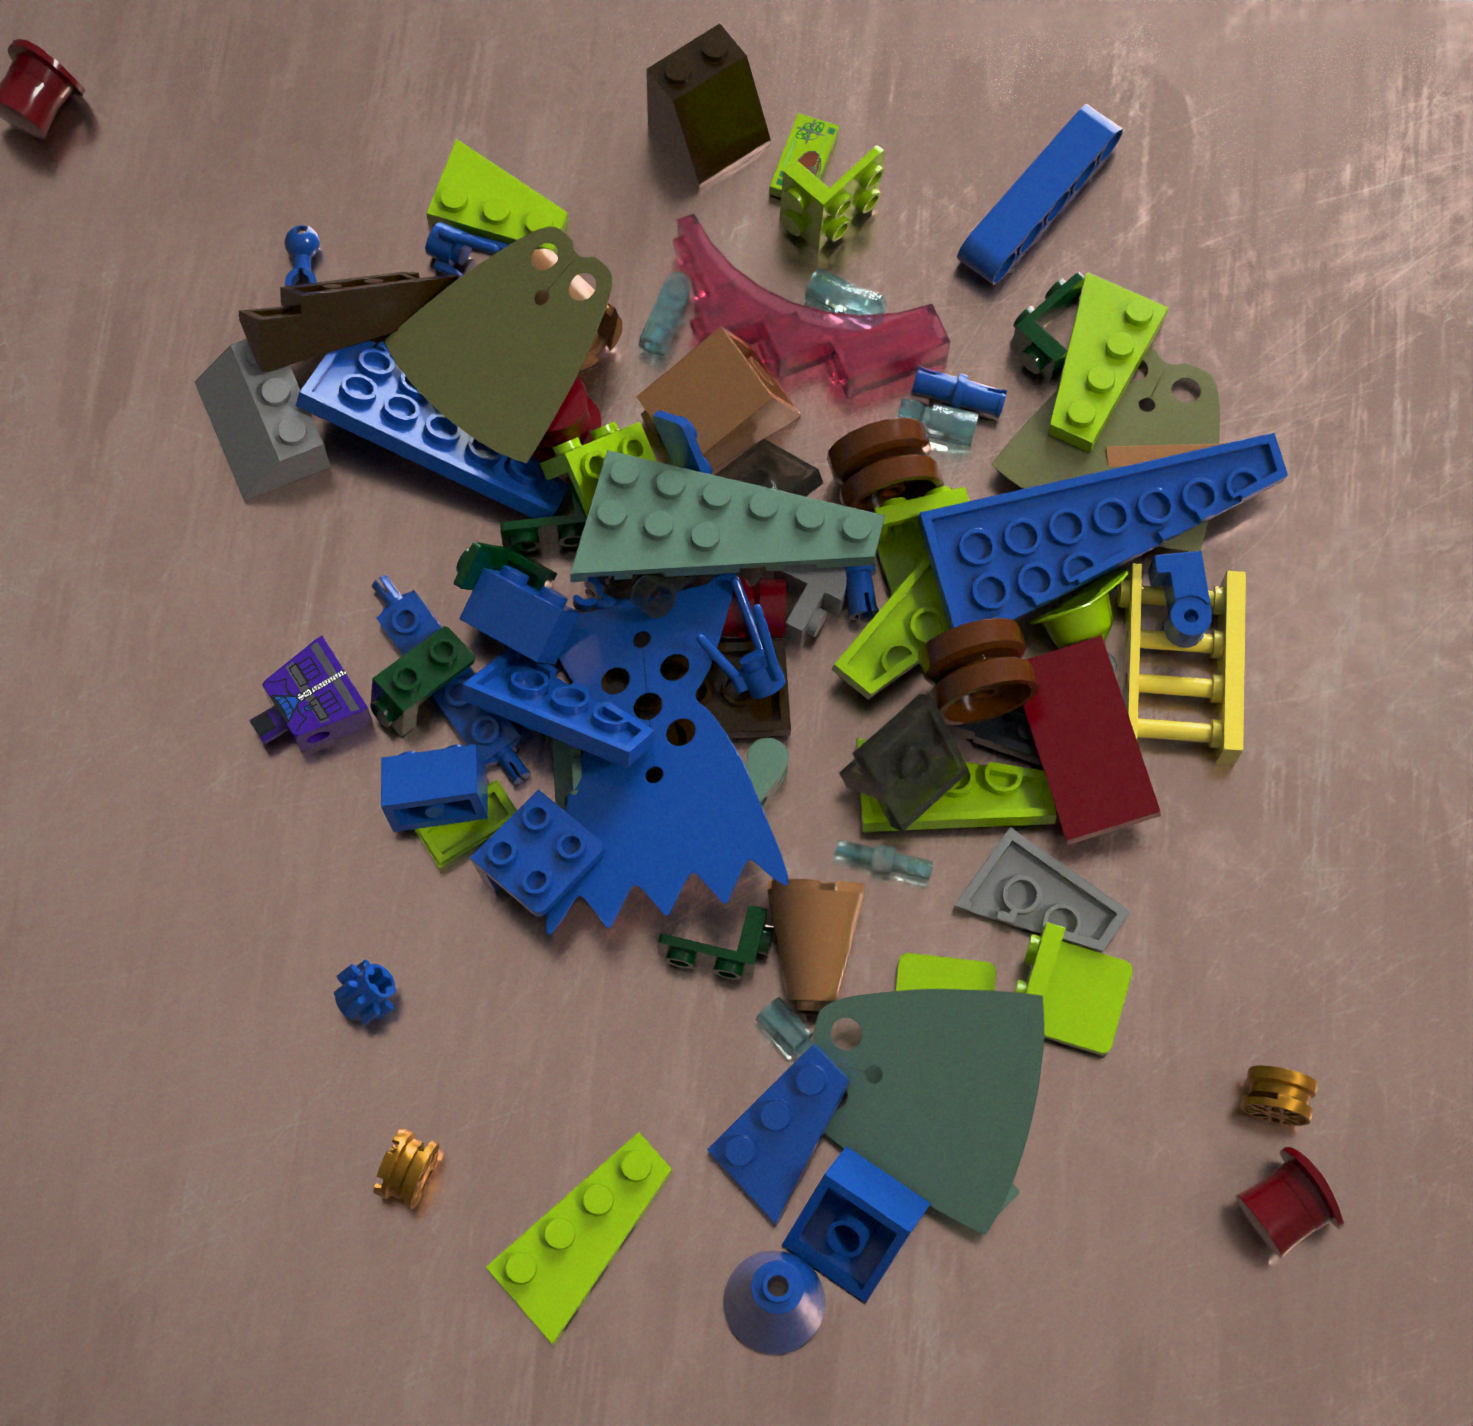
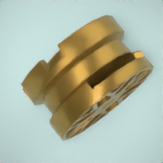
M1257 1065L1251 1066L1248 1069L1246 1082L1250 1086L1249 1093L1243 1095L1240 1107L1245 1113L1265 1121L1284 1125L1303 1126L1311 1123L1313 1109L1309 1106V1102L1317 1093L1318 1083L1315 1079L1294 1070L1275 1066Z
M401 1128L392 1140V1143H395V1145L392 1146L389 1152L386 1151L376 1176L383 1179L382 1185L376 1183L373 1193L385 1199H388L391 1195L399 1199L402 1198L404 1199V1206L413 1210L421 1199L432 1176L440 1152V1144L431 1140L426 1148H424V1143L415 1139L413 1132Z

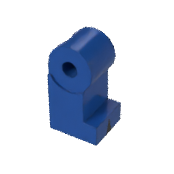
M1202 551L1154 555L1148 568L1150 587H1164L1168 617L1164 623L1165 635L1172 644L1178 647L1189 648L1196 646L1203 639L1205 632L1212 622Z

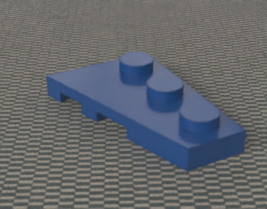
M813 1044L707 1149L775 1224L780 1222L797 1183L801 1181L821 1136L824 1135L851 1082L846 1074L817 1044Z

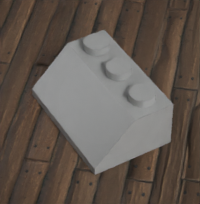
M244 339L231 344L195 381L244 501L330 468L324 443L311 413L295 406L301 390L290 365L269 372L262 371L256 362L248 340Z

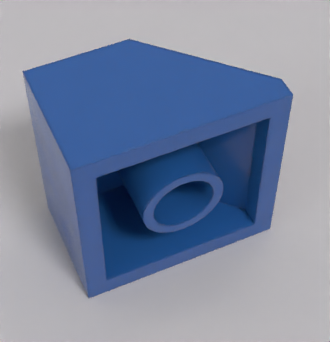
M846 1146L822 1177L782 1243V1246L866 1303L931 1203Z

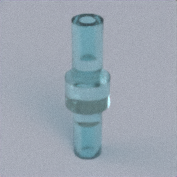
M839 839L835 852L836 859L872 867L871 872L891 876L892 872L930 880L934 861L897 853V848L877 844V847L874 848Z

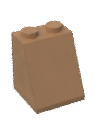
M719 327L636 396L645 409L641 413L643 420L657 435H659L652 415L658 410L688 419L696 429V440L702 455L709 462L712 469L770 436L802 415L754 348L723 327Z

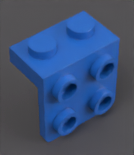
M538 789L470 859L482 881L495 893L503 888L532 914L543 916L603 857L605 848L601 840Z

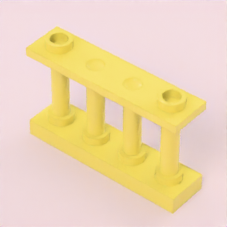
M1133 563L1127 579H1124L1118 585L1117 606L1125 608L1122 697L1136 739L1139 737L1206 742L1209 748H1216L1215 764L1235 765L1243 752L1246 572L1227 570L1220 586H1214L1212 591L1208 590L1211 612L1218 615V630H1213L1212 634H1204L1203 639L1196 646L1183 648L1172 644L1167 639L1164 631L1140 629L1141 604L1167 606L1164 587L1142 586V564ZM1140 648L1210 653V658L1217 659V675L1212 674L1211 679L1139 674ZM1139 693L1209 698L1210 703H1217L1216 719H1211L1210 724L1138 718Z

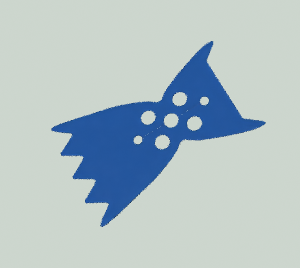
M737 573L715 574L706 585L579 614L559 656L573 683L579 682L590 689V698L599 704L605 702L614 704L652 728L654 735L652 747L628 769L620 765L611 764L601 757L584 751L580 760L582 777L575 789L578 792L576 795L569 794L566 812L601 840L605 853L547 913L546 931L548 935H551L560 925L579 896L588 902L607 928H611L630 890L636 885L648 895L665 916H668L692 873L698 875L720 901L726 904L729 902L740 874L749 860L755 862L773 879L787 886L789 882L788 873L782 854L745 764L717 719L696 699V691L704 681L713 661L696 641V637L699 634L705 635L717 648L734 591L731 579L736 577ZM639 632H647L651 637L649 644L643 648L636 647L633 643L635 635ZM673 654L685 656L689 662V670L686 675L676 681L666 680L660 672L663 661ZM613 668H623L630 676L627 688L618 694H608L601 686L604 674ZM646 693L657 694L663 703L660 713L650 720L639 719L633 710L636 700ZM678 719L691 720L696 728L693 739L683 746L672 745L666 737L669 725ZM653 765L663 770V777L657 783H649L645 778L646 772Z

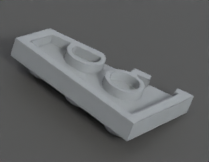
M1011 827L954 904L956 909L1037 934L1042 933L1046 922L1065 927L1062 941L1099 953H1103L1131 913L1130 910Z

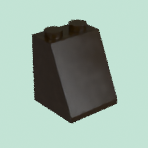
M720 23L646 69L648 127L699 189L771 144V138L747 55Z

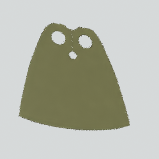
M550 226L541 228L516 240L465 273L400 326L398 331L393 332L384 342L401 371L404 372L408 380L440 413L490 449L526 464L544 437L582 368L605 313L611 294L613 276L610 269L596 257L585 258L577 254L574 250L572 238L561 229ZM544 243L555 245L559 253L556 263L546 270L536 269L532 264V255L535 249ZM582 273L593 275L596 280L594 293L585 300L573 299L569 292L571 281ZM541 290L547 291L549 293L548 301L544 305H537L534 301L536 293Z
M1149 348L1143 358L1148 367L1147 375L1141 380L1130 381L1090 453L1048 434L1058 394L1057 390L1010 440L991 466L1022 489L1119 468L1108 467L1106 446L1217 444L1220 441V401L1216 382L1207 371L1188 363L1170 364L1162 360L1156 350ZM1182 378L1192 379L1200 386V396L1193 402L1185 403L1179 401L1172 394L1171 389L1174 382ZM1144 398L1151 399L1155 403V408L1149 412L1143 411L1139 407V402ZM1208 521L1163 543L1160 547L1186 552L1201 551Z

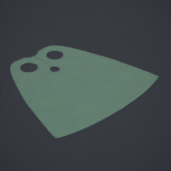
M915 989L856 995L833 1001L824 1006L816 1020L813 1033L814 1043L851 1080L847 1088L848 1099L841 1109L836 1110L825 1134L842 1148L849 1147L930 1202L932 1208L986 1235L1002 1209L1011 1189L1033 1119L1044 1049L1043 996L985 990ZM850 1018L860 1026L862 1039L854 1049L843 1050L833 1042L831 1029L839 1019ZM877 1066L881 1069L882 1079L878 1083H871L867 1080L865 1072L868 1067Z

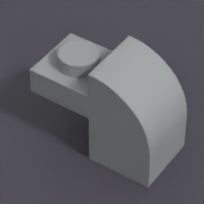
M811 564L784 566V570L774 571L773 578L786 579V591L799 597L785 623L784 640L801 648L808 634L814 637L818 634L825 621L827 612L837 617L840 616L846 590L845 568H815Z

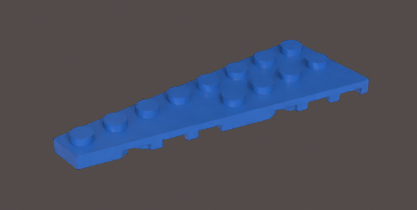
M1270 433L920 512L917 520L949 629H952L962 624L982 619L1006 618L1015 621L1276 486L1287 478L1288 473L1275 433Z

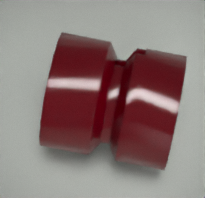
M739 577L751 609L755 604L761 605L771 639L784 640L786 579L760 578L755 585H750L745 577ZM734 591L721 638H745L748 633Z

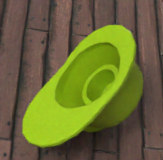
M1121 569L1100 578L1056 609L1032 619L1029 623H1042L1050 638L1059 649L1101 635L1103 640H1105L1111 630L1113 621L1108 592L1124 580L1128 575V570Z

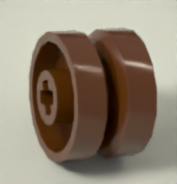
M907 417L890 418L867 424L849 432L837 440L828 450L827 461L833 479L842 486L839 497L843 506L874 513L875 508L880 507L883 502L897 497H904L906 500L923 497L932 489L944 486L937 462L932 457H928L931 451V444L925 426L917 419Z
M992 618L965 623L930 639L919 650L918 660L924 679L929 684L935 685L931 690L930 699L936 718L942 724L963 725L993 719L1019 708L1037 695L1039 684L1032 664L1027 659H1022L1026 650V644L1020 626L1014 620Z

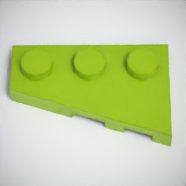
M458 139L455 140L426 213L429 223L443 222L467 233L507 244H512L527 234L549 226L557 227L565 233L569 222L568 212ZM544 243L536 248L549 249L555 254L558 251L557 247L551 243Z

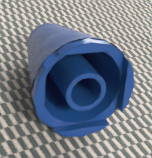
M784 1251L760 1252L741 1262L729 1277L724 1291L723 1305L725 1317L733 1333L750 1349L769 1355L790 1353L808 1342L820 1327L825 1311L824 1289L817 1273L800 1257ZM779 1288L786 1294L780 1297L773 1296L768 1289Z

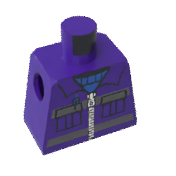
M323 635L315 639L264 681L262 686L273 707L249 720L263 745L288 731L300 751L312 749L373 724L367 705Z

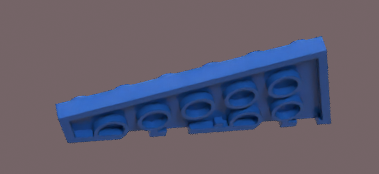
M367 340L327 353L299 392L295 406L344 428L361 438L382 446L403 458L439 473L445 478L479 492L487 498L517 510L532 519L556 516L570 488L559 477L547 480L540 463L532 456L526 464L504 456L480 443L452 423L408 380L404 372L401 371L394 361L384 341L376 344L372 340Z

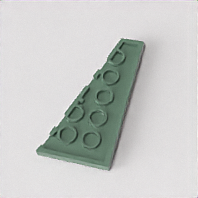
M607 450L570 573V582L588 581V577L614 576V580L632 579L633 574L661 573L664 577L739 573L740 568L765 567L766 571L784 570V566L812 564L815 568L873 565L885 515Z

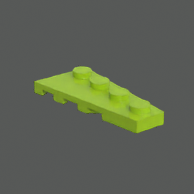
M1086 272L1050 423L1049 435L1089 453L1091 452L1165 321L1169 307Z
M928 554L920 561L831 669L867 699L873 697L919 664V650L930 639L949 630Z
M856 738L855 748L862 832L1055 824L1057 816L1056 807L1044 771L996 762L981 765L964 762V757L951 754H945L944 758L916 753V748L896 745V749L874 746L871 740Z
M640 1132L635 1134L486 1266L488 1272L552 1346L555 1345L562 1335L568 1322L577 1309L579 1310L605 1268L609 1266L633 1227L637 1225L672 1173V1168Z

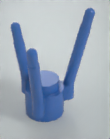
M438 222L429 233L425 252L436 259L434 264L435 270L447 275L456 274L460 278L463 274L453 266L456 263L463 265L467 261L472 248L496 254L510 244L476 236L443 222Z
M733 577L731 584L755 650L741 658L740 664L742 668L738 672L705 635H697L696 641L731 679L737 693L748 690L753 699H761L779 691L786 684V680L778 664L761 605L755 604L751 609L740 578Z

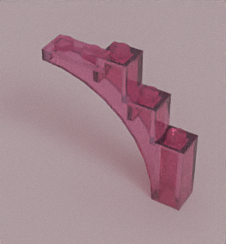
M695 214L677 219L678 237L673 239V246L680 264L688 263L693 274L689 279L696 298L695 319L690 320V327L697 345L719 327H723L750 345L757 343L763 362L766 366L773 365L779 379L825 363L831 382L834 386L841 385L847 399L916 374L919 365L930 369L947 362L951 341L933 304L898 313L855 315L826 312L794 303L759 286L735 268L710 241Z

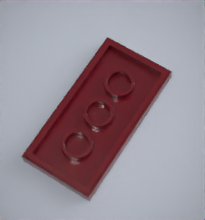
M1102 635L1027 659L1033 666L1039 689L1037 695L1024 704L1023 707L1067 844L1070 845L1160 817L1161 811Z

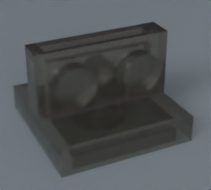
M920 693L852 754L855 759L841 770L839 774L847 788L876 798L890 826L904 832L969 772V769L935 701L931 696Z

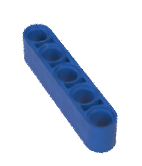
M1085 104L970 233L957 254V259L991 284L995 285L1110 155L1119 142L1123 129L1089 105Z

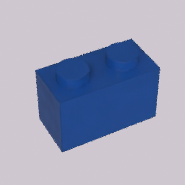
M503 565L501 571L483 568L459 619L535 662L556 664L580 613L566 606L568 598L565 595L545 586H542L541 591L527 584L529 576L507 565Z
M456 744L445 749L424 752L407 751L396 756L381 758V808L393 832L488 819L487 768L476 744Z

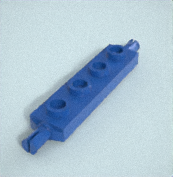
M383 575L379 579L388 590V593L377 580L371 586L386 605L381 614L376 618L402 655H405L442 628V626L415 590L401 595L391 582L389 576ZM470 666L432 694V696L466 744L477 745L486 768L500 764L512 780V783L517 785L523 782V780L517 774L513 765L525 779L531 774L515 753L524 739L509 719L485 712L482 708L462 700L463 683L476 674Z

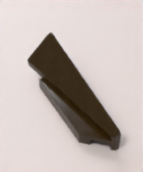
M396 272L280 287L281 306L284 307L240 310L239 321L259 368L264 372H269L398 331L400 326L459 279V275L448 274L420 278L419 272Z

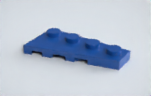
M510 647L463 683V701L480 707L485 712L496 714L521 724L526 729L538 731L562 741L570 747L579 748L601 757L614 765H620L628 769L653 744L654 730L610 702L600 704L590 698L591 690L579 682L571 685L556 677L557 669L548 663L535 664L527 659L526 656Z

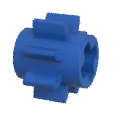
M365 959L357 966L349 965L336 976L342 984L341 987L333 992L336 1004L342 1014L349 1019H360L361 1023L366 1025L374 1018L380 1020L394 1009L393 1004L388 998L397 992L395 982L390 972L383 966L378 964L370 965L369 961Z

